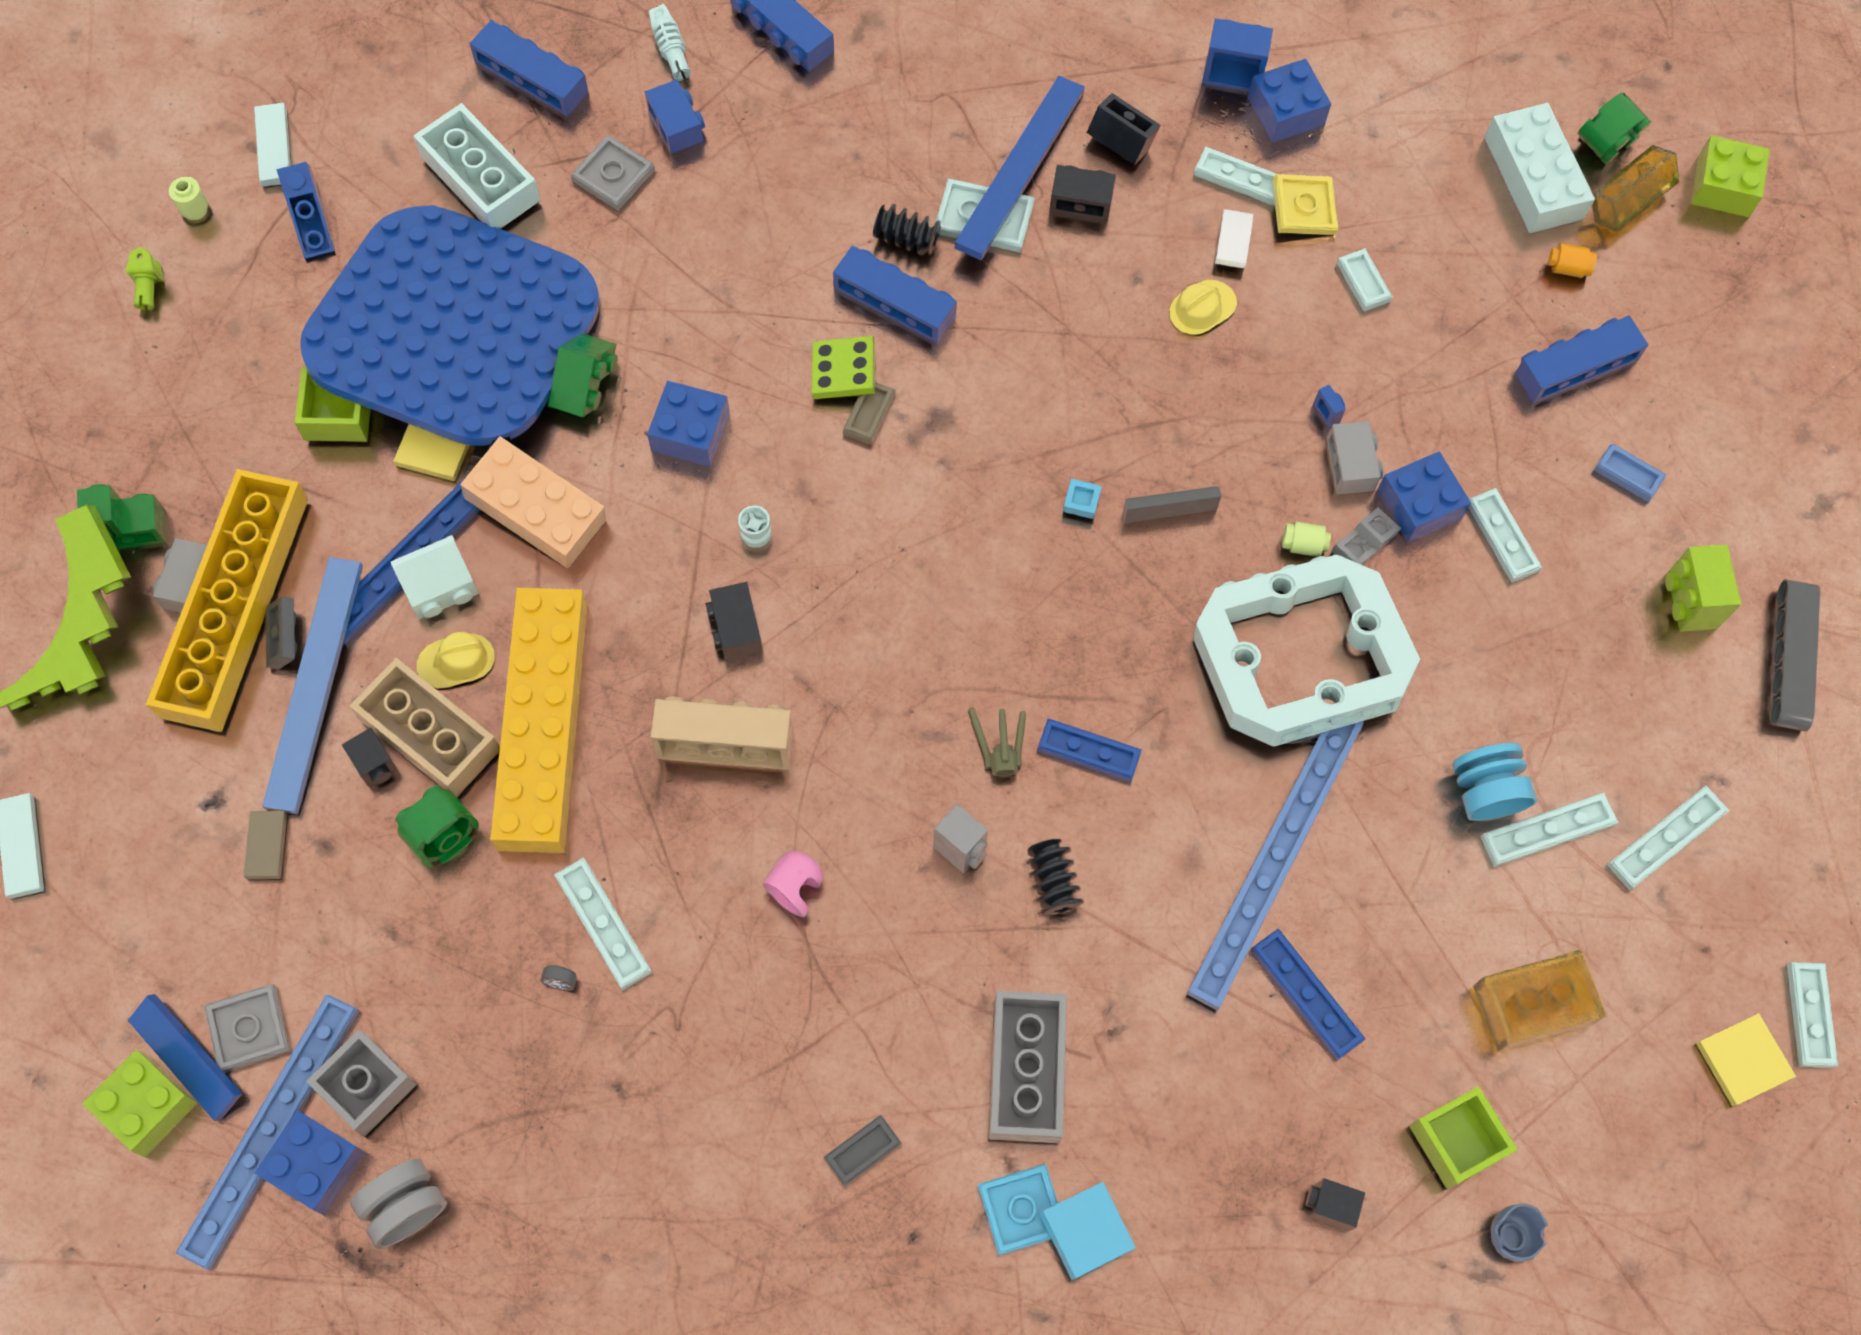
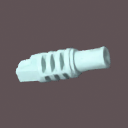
M661 4L649 10L652 32L661 56L668 60L673 78L682 81L684 79L681 71L684 72L686 79L691 75V70L684 56L686 47L677 22L673 19L665 4Z

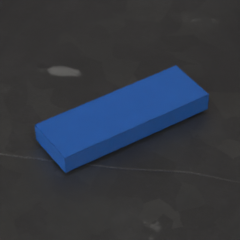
M1048 718L1037 751L1131 783L1142 749Z

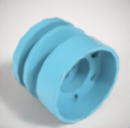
M1501 743L1485 746L1463 754L1454 760L1452 766L1455 774L1459 775L1456 779L1459 787L1472 788L1462 795L1469 820L1486 821L1506 817L1526 810L1538 801L1531 778L1518 776L1528 768L1525 760L1521 759L1524 754L1520 744Z

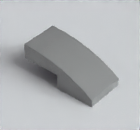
M1378 507L1361 520L1352 532L1336 543L1331 552L1334 555L1337 554L1364 565L1401 528Z

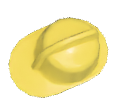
M1205 280L1193 284L1172 301L1169 309L1170 320L1174 327L1182 333L1189 335L1202 334L1225 321L1234 313L1237 306L1236 295L1228 285L1217 280Z
M465 631L454 632L444 639L429 644L420 653L417 660V673L436 689L449 688L484 677L492 669L495 662V651L491 643L483 636Z

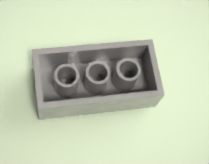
M996 991L989 1140L1061 1142L1063 1138L1066 994Z

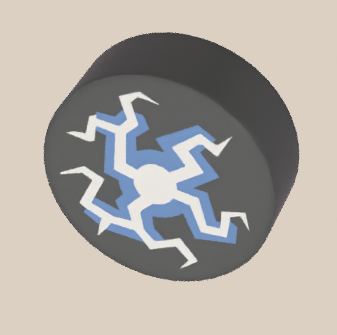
M548 965L543 968L540 981L553 989L571 991L575 987L577 975L568 968Z

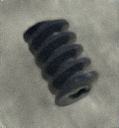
M883 204L875 219L873 237L880 239L884 235V241L887 243H891L895 239L897 247H903L906 244L908 251H914L917 248L919 255L923 256L927 252L930 255L938 241L941 221L937 220L933 227H930L929 216H926L920 223L918 222V212H915L909 219L907 218V208H903L898 215L896 214V204H892L888 211L885 210V205Z
M1061 839L1045 840L1030 846L1027 850L1028 855L1033 858L1030 863L1031 868L1037 870L1033 878L1035 882L1040 883L1037 887V894L1044 896L1040 900V907L1047 909L1043 913L1045 915L1065 913L1084 903L1083 899L1073 898L1072 896L1080 891L1081 888L1078 885L1069 884L1070 881L1077 878V873L1066 872L1067 868L1074 865V860L1063 859L1064 855L1071 852V848L1060 847Z

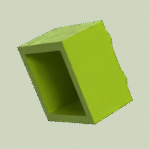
M1710 135L1698 155L1691 204L1750 217L1763 198L1770 148Z
M301 367L295 425L303 440L367 442L371 409L326 391L311 378L306 367Z
M1727 544L1689 547L1666 574V588L1668 591H1671L1673 599L1672 615L1674 620L1678 621L1680 632L1718 629L1741 605Z
M136 1049L82 1104L130 1151L146 1157L198 1102L151 1057Z
M1479 1086L1425 1115L1409 1126L1446 1189L1459 1184L1518 1150Z

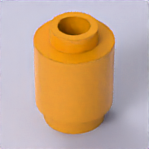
M1559 243L1557 248L1551 249L1548 265L1552 266L1553 273L1578 278L1583 276L1590 277L1596 264L1597 254L1590 252V248Z

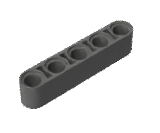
M1784 579L1779 586L1776 599L1770 722L1773 726L1804 732L1811 728L1815 714L1820 587L1815 584Z

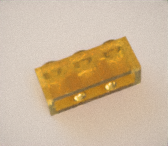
M1652 145L1592 193L1595 198L1592 204L1594 223L1619 232L1679 183L1676 153Z

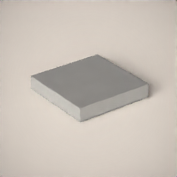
M607 135L570 176L572 182L619 211L655 171V165Z
M274 984L204 1005L216 1063L224 1073L291 1052L278 992Z

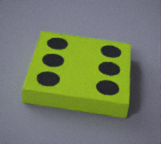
M873 336L813 341L811 389L813 399L875 394V340Z

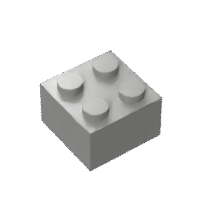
M360 1029L306 1080L353 1130L364 1137L417 1085Z

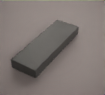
M1214 486L1128 498L1125 500L1122 513L1124 523L1215 511L1218 509L1222 496L1220 488Z

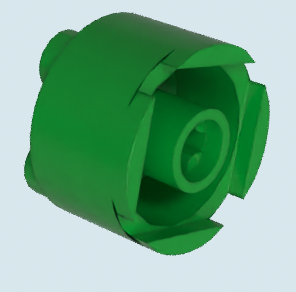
M1621 92L1604 104L1592 120L1589 118L1577 134L1606 165L1619 154L1618 150L1624 146L1627 149L1640 138L1639 134L1652 122L1629 96Z
M438 785L427 789L420 800L412 807L401 810L395 819L398 824V836L426 867H434L431 862L439 860L444 864L458 856L473 840L469 836L472 829L474 828L477 831L479 827L478 820L451 790L441 789Z

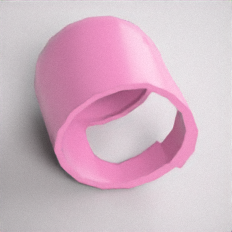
M791 851L780 857L762 885L786 910L804 918L809 911V907L801 899L799 889L803 885L819 888L822 884L823 872L820 865L809 855L800 851Z

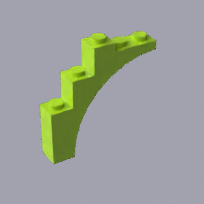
M85 505L55 519L65 544L69 567L68 598L62 622L50 646L35 666L14 684L0 691V708L9 706L11 711L31 703L28 697L40 692L41 696L44 697L62 689L59 683L62 684L65 692L77 690L80 695L97 688L98 684L96 681L106 677L88 641L90 640L92 645L111 637L109 631L118 627L101 591L103 590L105 595L123 588L122 581L131 578L94 505Z

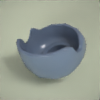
M1526 1203L1507 1206L1496 1213L1492 1220V1244L1496 1251L1505 1259L1514 1262L1534 1259L1546 1245L1544 1229L1548 1226L1547 1220L1538 1208Z

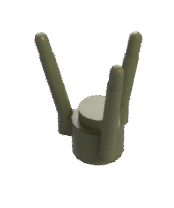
M970 707L968 711L984 755L985 768L991 769L994 776H1010L1018 773V767L1022 766L1021 751L1026 712H1020L1013 751V746L1008 745L1005 710H999L1000 745L993 747V753H991L974 707Z

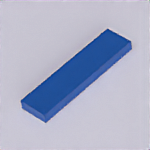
M1279 928L1250 949L1336 1061L1366 1039Z
M156 994L147 995L127 1021L214 1121L222 1119L242 1093Z

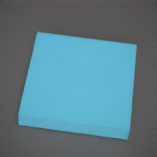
M1046 1164L977 1185L998 1256L1052 1240L1039 1214L1043 1210L1058 1204Z
M1104 1182L1039 1213L1071 1280L1136 1249Z

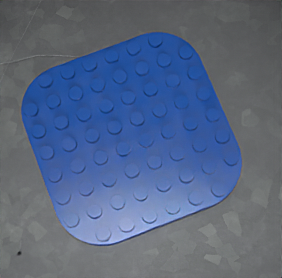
M435 205L405 208L383 217L369 231L306 322L300 341L301 354L311 378L323 389L334 395L458 443L475 446L492 445V441L497 440L499 437H509L510 439L517 437L526 431L538 418L550 398L558 349L581 333L588 335L598 315L599 293L597 284L589 270L578 260L565 253L497 227H490L486 223Z

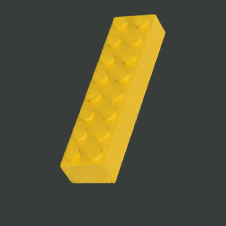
M240 469L236 470L146 702V706L158 718L222 732L263 623L266 608L270 604L308 502V497L299 482Z
M517 588L490 838L497 851L565 853L588 606L583 590Z

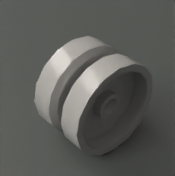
M419 1158L401 1163L382 1173L359 1190L351 1199L350 1206L358 1219L362 1222L371 1221L366 1233L377 1249L389 1247L413 1235L434 1220L446 1208L447 1201L439 1188L427 1186L431 1175Z

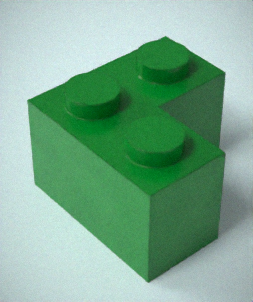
M581 333L560 346L548 406L580 417H584L591 411L596 410L601 399V392L598 391L599 383L604 377L614 372L618 362V356L615 355L617 344Z
M94 484L89 488L77 490V509L85 505L96 506L117 549L166 542L164 507L154 494L142 493L136 494L132 498L121 499L110 485Z

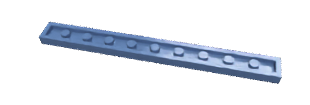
M1363 721L1326 731L1319 735L1187 995L1217 1011L1220 1008L1364 724Z

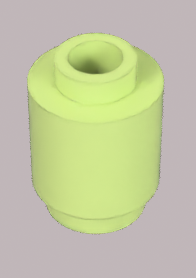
M180 177L174 180L169 187V195L179 213L190 220L203 218L207 213L208 201L198 182L192 177Z
M1295 521L1294 524L1286 523L1282 548L1289 549L1290 553L1319 557L1322 551L1328 552L1331 533L1326 532V526L1298 521Z

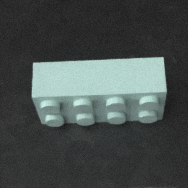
M462 103L413 136L420 157L479 220L488 226L501 229L541 201L536 180Z
M1549 103L1494 116L1484 138L1529 234L1584 220L1595 198Z

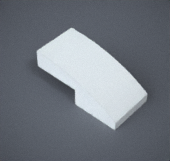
M1224 209L1215 264L1245 269L1253 214Z

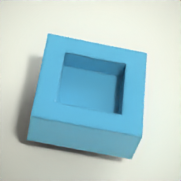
M1071 479L1063 512L1094 519L1102 486Z

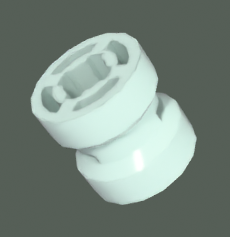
M756 505L748 506L740 512L738 524L742 541L747 546L754 548L767 544L772 535L768 512Z

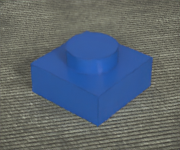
M1330 385L1318 390L1313 403L1314 407L1328 428H1331L1332 424H1340L1346 410L1343 398L1340 394L1335 393Z

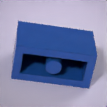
M677 79L645 91L647 109L671 154L703 142L702 129L705 128L703 117L699 111L694 112L692 108L693 100L688 89L683 90Z

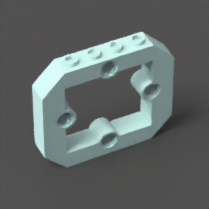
M1337 554L1329 557L1319 556L1304 564L1297 566L1291 564L1284 566L1279 571L1268 574L1258 573L1243 581H1229L1215 588L1199 617L1193 639L1230 728L1273 747L1397 711L1420 661V657L1380 573ZM1275 591H1281L1285 594H1278ZM1342 592L1352 613L1346 635L1347 641L1356 650L1370 652L1381 677L1346 687L1337 680H1324L1316 686L1313 696L1267 709L1255 681L1261 653L1257 646L1252 643L1238 642L1231 623L1268 612L1278 615L1285 614L1293 608V605ZM1360 627L1368 628L1370 631H1364ZM1242 661V662H1246V663L1249 664V665H1248V666H1242V665H1239L1237 662ZM1323 699L1332 700L1335 704H1328Z

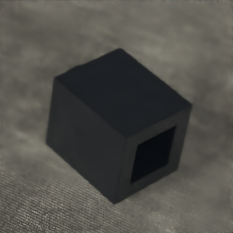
M371 727L342 744L348 757L368 787L387 781L392 773L398 770Z
M1323 1178L1316 1186L1311 1185L1305 1204L1310 1207L1308 1217L1346 1231H1351L1357 1228L1366 1192Z

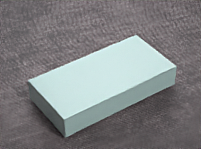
M1365 248L1338 258L1336 264L1363 312L1391 302L1393 296Z

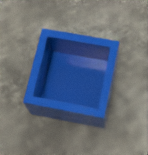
M1215 18L1202 84L1249 92L1253 76L1265 72L1273 28Z
M1306 58L1254 75L1247 97L1272 143L1324 126L1331 107L1329 98Z
M667 380L647 433L651 452L711 467L730 415L727 396Z
M1440 451L1385 474L1376 491L1394 522L1401 528L1400 532L1407 543L1462 520L1471 505V501Z
M297 1110L254 1174L313 1211L325 1216L366 1152Z

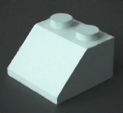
M452 535L391 561L400 584L419 620L424 617H434L440 614L443 609L454 604H464L470 601L473 596L479 594Z

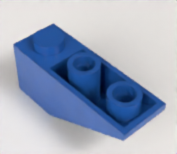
M302 162L276 169L304 259L334 252L332 238L311 166L307 162Z

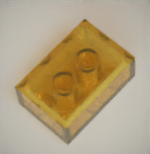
M1582 950L1487 975L1473 985L1498 1052L1591 1026L1607 1016Z

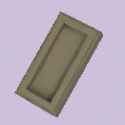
M875 382V394L859 395L843 428V435L872 446L896 395V389Z
M250 811L244 877L247 880L281 879L287 813L285 811Z

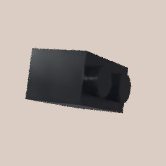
M1111 93L1098 105L1086 133L1095 138L1100 144L1107 146L1123 159L1135 165L1149 151L1161 125Z
M1057 165L1049 212L1108 221L1116 174L1107 173L1103 170L1081 169L1072 165Z
M743 582L709 590L711 602H706L705 605L709 622L716 620L718 631L712 632L716 651L723 650L725 661L762 653V642L748 583Z

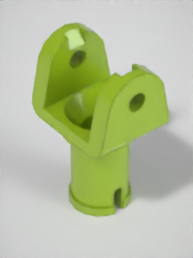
M141 247L135 248L129 254L126 266V273L135 282L133 306L140 310H146L145 305H147V309L152 310L154 309V284L164 282L162 267L156 259L152 258L148 250Z

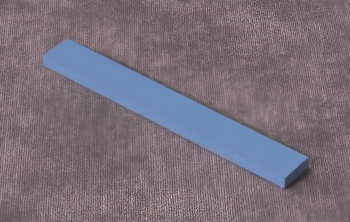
M328 558L262 805L266 810L285 811L286 813L297 815L299 813L363 569V564L359 561Z
M326 994L175 1254L206 1270H211L263 1180L254 1172L297 1110L302 1112L314 1091L306 1080L338 1050L360 1012L357 1008Z

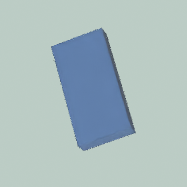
M1613 443L1609 445L1594 469L1595 472L1648 503L1666 477L1665 473Z

